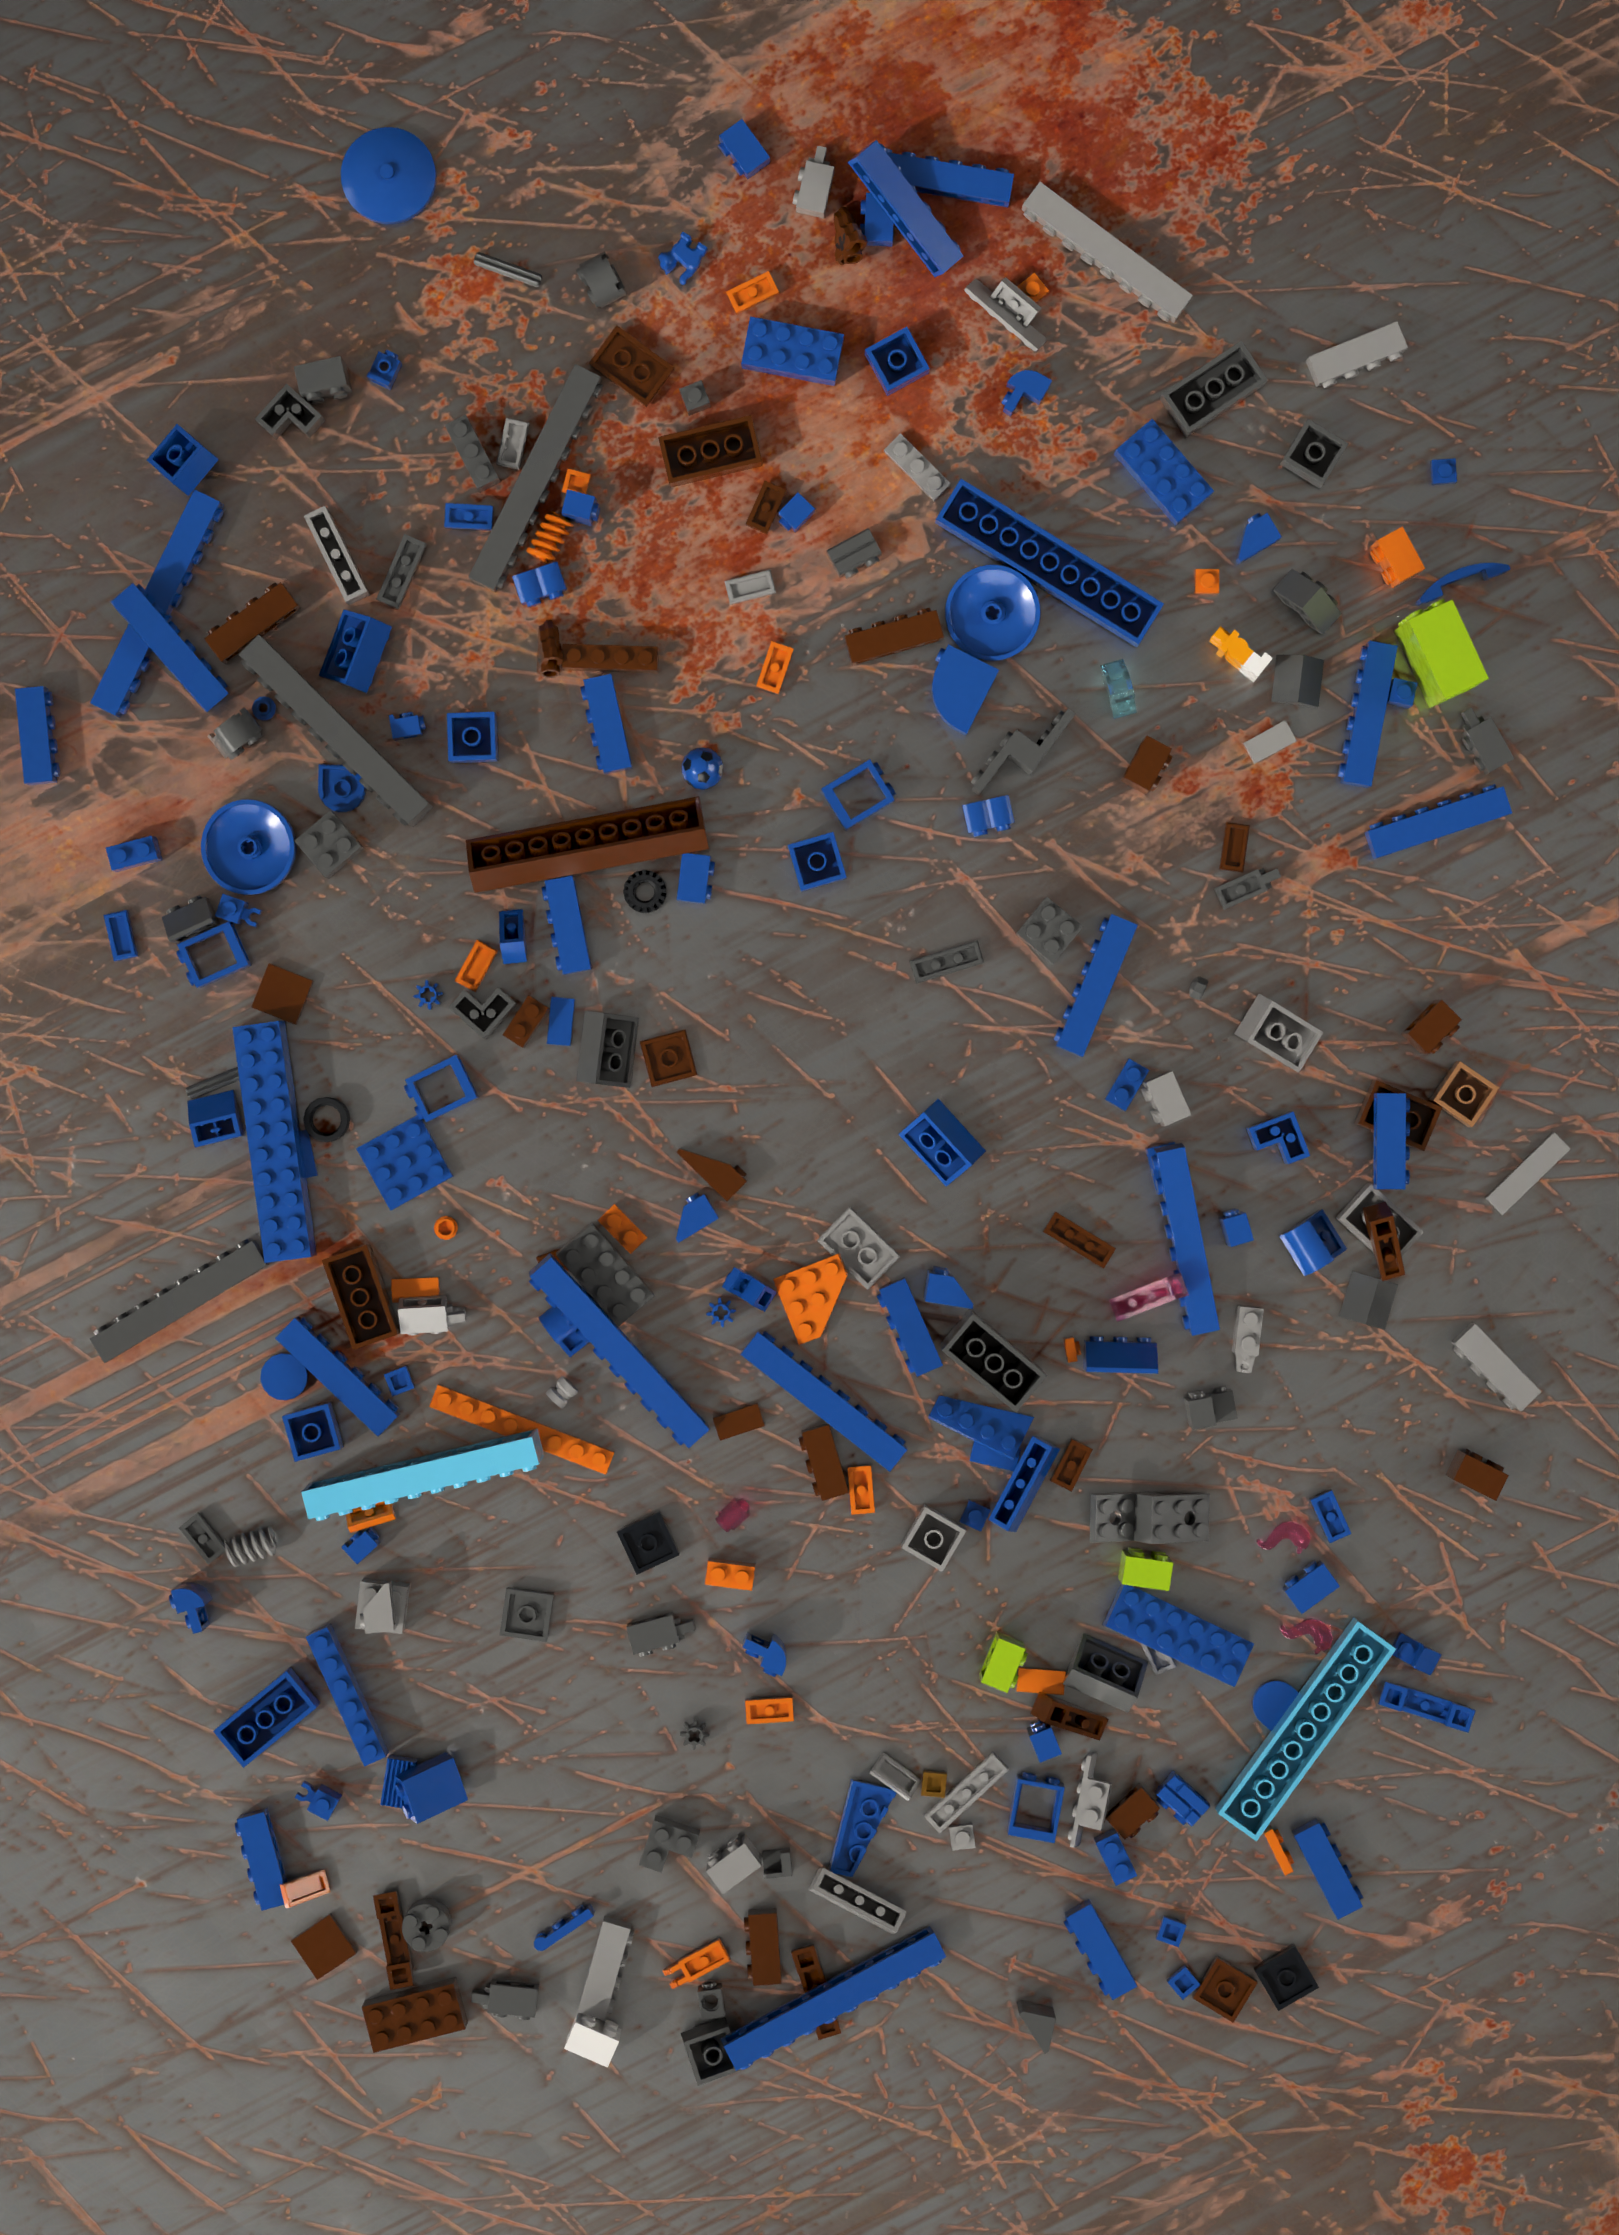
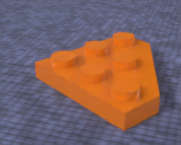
M840 1253L773 1279L799 1345L823 1335L826 1324L848 1276Z

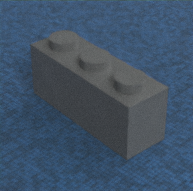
M466 414L447 423L445 427L478 491L481 493L499 484L501 481Z

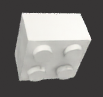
M577 2013L567 2036L564 2049L608 2067L619 2043L622 2029L618 2028V2025L612 2021L606 2020L603 2022L596 2019V2017Z

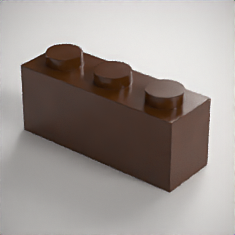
M826 1423L802 1430V1437L798 1439L802 1451L807 1450L809 1459L805 1460L809 1474L814 1473L816 1482L812 1483L816 1497L821 1496V1500L824 1501L848 1494V1485L830 1425Z
M777 1908L748 1910V1917H744V1929L750 1935V1941H746V1955H751L752 1963L747 1964L748 1979H753V1986L782 1984Z

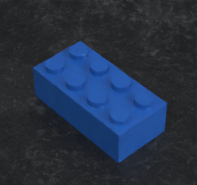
M750 316L741 366L742 369L835 386L844 334Z
M1153 419L1115 450L1114 455L1174 526L1179 524L1214 492Z
M289 1667L221 1723L213 1732L244 1768L316 1709L320 1702L295 1671Z

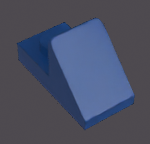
M1399 1632L1393 1643V1646L1396 1648L1393 1656L1428 1675L1432 1674L1442 1656L1437 1651Z

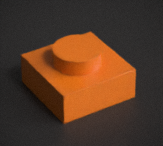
M1035 273L1017 286L1035 303L1049 293L1047 287Z
M567 469L562 493L566 494L568 489L587 494L591 474Z
M1195 569L1194 594H1219V569Z
M1073 1336L1063 1338L1067 1362H1077V1356L1081 1355L1079 1341H1074Z

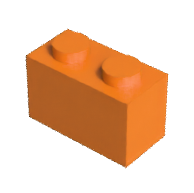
M709 1558L705 1585L752 1591L755 1563Z

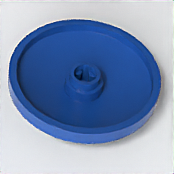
M382 127L364 133L348 148L341 166V183L349 203L360 215L380 224H399L414 218L429 204L436 187V167L430 151L414 134L399 128Z
M994 564L980 566L964 574L952 587L945 607L947 628L955 643L969 655L988 661L1007 659L1021 652L1035 636L1041 617L1039 598L1031 582L1015 569Z
M237 800L221 807L211 816L202 834L201 854L208 873L220 886L237 894H261L278 886L291 871L296 857V838L287 818L274 806L258 800Z

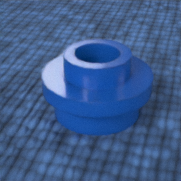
M259 697L252 705L253 714L260 720H269L276 713V704L269 697ZM267 704L268 710L262 713L260 706Z

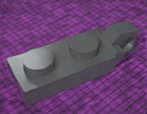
M1264 868L1257 869L1218 886L1214 890L1223 910L1268 891L1267 889L1272 888L1270 882L1280 878L1281 875L1278 868L1268 873L1265 872Z

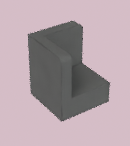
M790 1848L762 1851L764 1879L792 1876Z

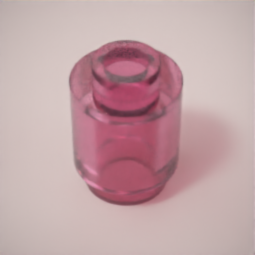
M734 1498L718 1512L719 1516L715 1519L726 1532H729L731 1529L735 1530L751 1515L749 1512L751 1507L743 1498L739 1500Z

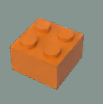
M1403 526L1378 539L1371 546V557L1376 564H1380L1383 572H1381L1382 577L1387 585L1391 584L1392 588L1417 576L1425 569Z

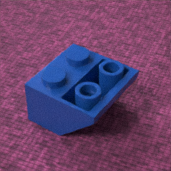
M234 1090L187 1101L189 1126L195 1147L245 1136Z

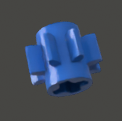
M425 980L424 987L416 986L420 991L419 994L413 997L421 1000L418 1005L419 1007L426 1003L428 1004V1009L432 1010L433 1003L441 1005L438 997L444 995V993L437 991L438 983L431 987L429 981ZM428 988L430 992H434V996L431 997L429 1002L427 998H423V994L427 993Z
M719 1297L718 1304L709 1303L713 1310L707 1312L706 1315L713 1316L712 1325L718 1321L721 1323V1327H724V1321L733 1322L729 1315L736 1312V1309L729 1308L730 1300L725 1304L722 1303V1299ZM718 1306H722L723 1310L728 1311L723 1319L714 1313V1311L718 1310Z

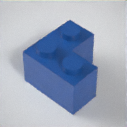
M1294 1111L1286 1112L1246 1128L1254 1150H1260L1277 1143L1285 1164H1291L1310 1156Z

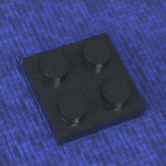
M660 1511L617 1531L636 1575L680 1555Z
M1295 1945L1254 1968L1278 2011L1319 1988Z

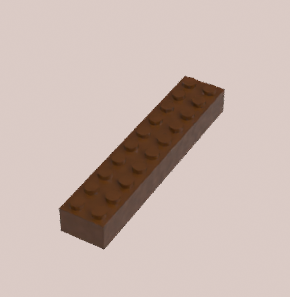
M699 796L466 840L469 875L474 893L709 849Z

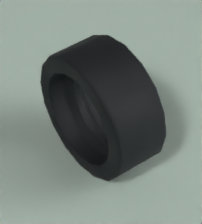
M324 1097L318 1098L309 1104L305 1110L303 1121L305 1129L311 1137L318 1141L330 1142L344 1136L349 1128L350 1115L344 1103L335 1098ZM326 1105L337 1109L341 1117L340 1126L337 1130L328 1134L318 1131L313 1123V1116L316 1110Z

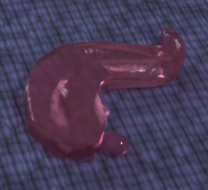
M1289 1521L1282 1522L1275 1527L1266 1541L1262 1542L1260 1539H1257L1256 1542L1262 1549L1271 1550L1282 1539L1288 1538L1293 1542L1294 1546L1298 1547L1297 1554H1301L1302 1549L1308 1547L1310 1536L1309 1532L1302 1525Z
M1310 1618L1288 1630L1285 1629L1284 1625L1280 1627L1282 1634L1288 1639H1295L1302 1635L1310 1634L1314 1639V1644L1317 1646L1314 1651L1315 1654H1318L1321 1650L1325 1652L1331 1647L1333 1640L1331 1632L1320 1620Z

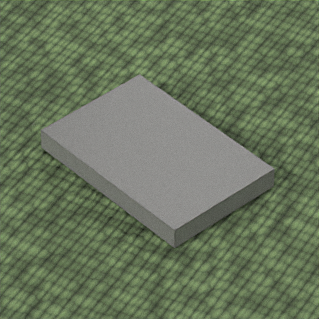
M851 1207L817 1239L832 1256L840 1253L845 1268L867 1290L900 1257Z

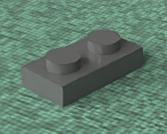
M199 1512L179 1527L208 1565L226 1551L224 1543Z

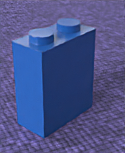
M446 1752L395 1775L397 1784H395L396 1792L400 1798H403L405 1804L402 1806L403 1812L407 1819H411L417 1824L468 1800L454 1757Z

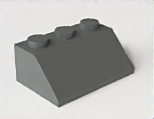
M585 1011L577 1082L630 1088L639 1022L638 1017Z
M1083 1633L1068 1666L1063 1684L1128 1713L1138 1698L1148 1661Z

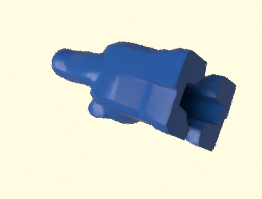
M685 232L681 233L680 240L672 247L671 251L661 252L658 256L660 267L665 271L666 275L674 270L677 262L686 268V271L679 279L682 285H685L687 279L694 275L700 267L702 258L708 251V248L698 242L695 249L690 248L692 237Z

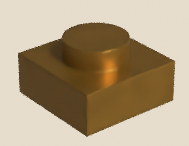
M923 1770L921 1796L945 1798L947 1773Z

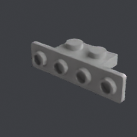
M1005 277L994 292L990 291L978 279H974L966 286L964 291L970 298L986 309L992 317L1000 321L1009 332L1014 333L1028 348L1037 352L1046 343L1047 339L1030 325L1041 310V307Z
M1096 1752L1087 1754V1757L1085 1756L1082 1761L1081 1769L1084 1771V1774L1077 1787V1793L1080 1795L1072 1813L1075 1821L1074 1826L1070 1827L1068 1833V1840H1071L1070 1847L1073 1848L1080 1845L1084 1827L1100 1831L1104 1829L1112 1783L1093 1778L1098 1755Z

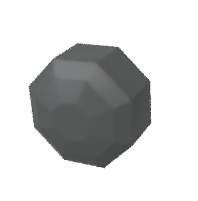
M1200 976L1196 977L1189 988V997L1201 1000L1208 980Z

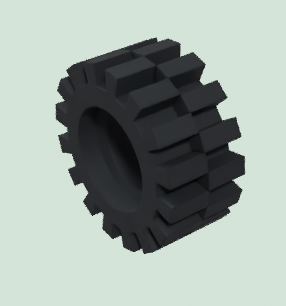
M636 871L628 877L624 884L623 894L625 901L633 910L640 913H651L658 910L663 905L667 895L663 879L653 871ZM643 882L650 883L654 888V895L648 901H642L636 895L637 886Z

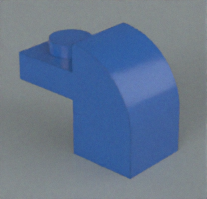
M1024 370L1014 374L1006 385L1013 392L1008 391L1001 403L1005 405L1003 412L1011 416L1022 396L1039 405L1052 380L1032 370Z
M736 1267L727 1275L722 1286L728 1292L742 1298L764 1312L777 1291Z

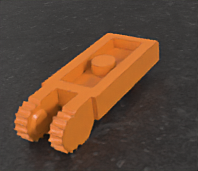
M718 1938L666 1967L663 1973L667 1976L682 1969L684 1975L675 1978L670 1983L671 1988L674 1989L729 1962L731 1958L721 1939Z

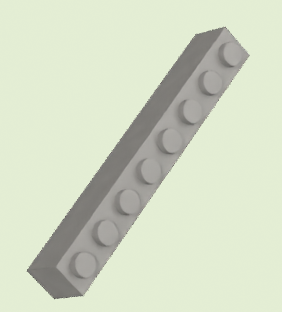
M1039 182L1024 202L1022 211H1024L1023 215L1033 223L1037 221L1043 225L1042 229L1048 235L1059 237L1063 240L1061 243L1070 251L1075 249L1081 254V259L1087 264L1092 265L1094 263L1100 268V273L1108 279L1114 278L1120 283L1119 287L1129 294L1133 292L1139 297L1138 301L1147 308L1153 307L1158 311L1157 315L1164 321L1168 322L1170 320L1174 323L1191 301L1192 294L1043 183Z

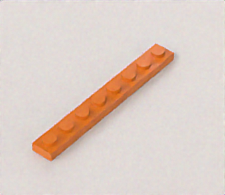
M440 1384L437 1385L429 1406L504 1436L538 1429L543 1451L605 1475L615 1453L612 1450Z

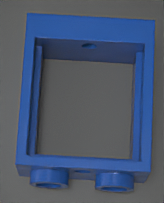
M870 759L821 789L845 831L895 801L893 798L896 795L894 789L889 782L884 783L881 775L884 774L877 762L872 763ZM868 769L884 794L885 799L850 819L833 789Z
M230 921L177 944L179 948L176 951L177 956L182 964H186L189 970L186 973L190 984L192 986L195 985L196 988H202L252 966L233 922ZM224 932L237 963L201 979L188 951V947Z
M454 1055L405 1079L407 1083L404 1086L405 1091L410 1099L414 1097L417 1104L414 1109L419 1119H424L425 1122L432 1121L479 1098L459 1055ZM451 1065L465 1097L433 1113H429L414 1082Z
M1023 1772V1775H1017L1007 1827L1008 1835L1055 1843L1065 1789L1064 1783H1061L1060 1779L1055 1777H1046V1780L1039 1779L1036 1774ZM1022 1784L1056 1790L1049 1828L1016 1822Z

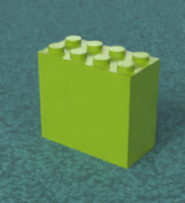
M1443 598L1431 604L1425 610L1419 609L1409 614V616L1398 623L1399 627L1394 630L1429 708L1471 690L1489 679L1453 599L1446 602Z

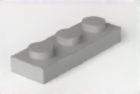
M901 433L884 449V453L933 501L951 485Z

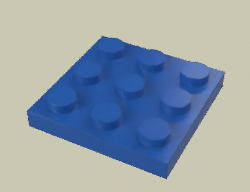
M418 1115L356 1148L390 1211L453 1177L425 1123L419 1119Z

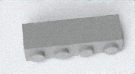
M1398 321L1309 356L1306 363L1316 388L1322 385L1324 388H1328L1337 384L1336 380L1345 376L1347 380L1359 375V370L1367 368L1370 371L1381 366V361L1389 359L1392 362L1402 358L1408 346Z
M323 506L304 515L345 602L351 605L369 596L370 593L329 509Z
M1471 1322L1451 1341L1456 1346L1453 1349L1454 1352L1461 1359L1466 1357L1472 1363L1469 1367L1478 1376L1483 1374L1489 1380L1486 1382V1385L1494 1393L1499 1391L1505 1397L1502 1401L1511 1410L1516 1408L1522 1411L1541 1393L1534 1383L1475 1323Z
M825 1868L818 1869L808 1889L891 1934L897 1933L907 1911Z
M604 1916L578 2013L605 2020L607 2013L612 2014L615 2000L611 1999L613 1990L618 1991L622 1978L617 1975L619 1968H625L628 1954H624L626 1945L631 1946L634 1932L630 1931L631 1923Z

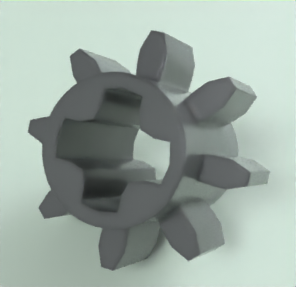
M694 1719L691 1725L685 1722L684 1727L687 1730L680 1732V1736L686 1737L683 1745L685 1746L689 1743L692 1745L693 1750H695L698 1744L705 1746L706 1743L703 1737H709L710 1735L709 1732H704L706 1723L702 1725L697 1724V1719ZM690 1730H692L693 1732H696L697 1730L700 1731L699 1738H691Z

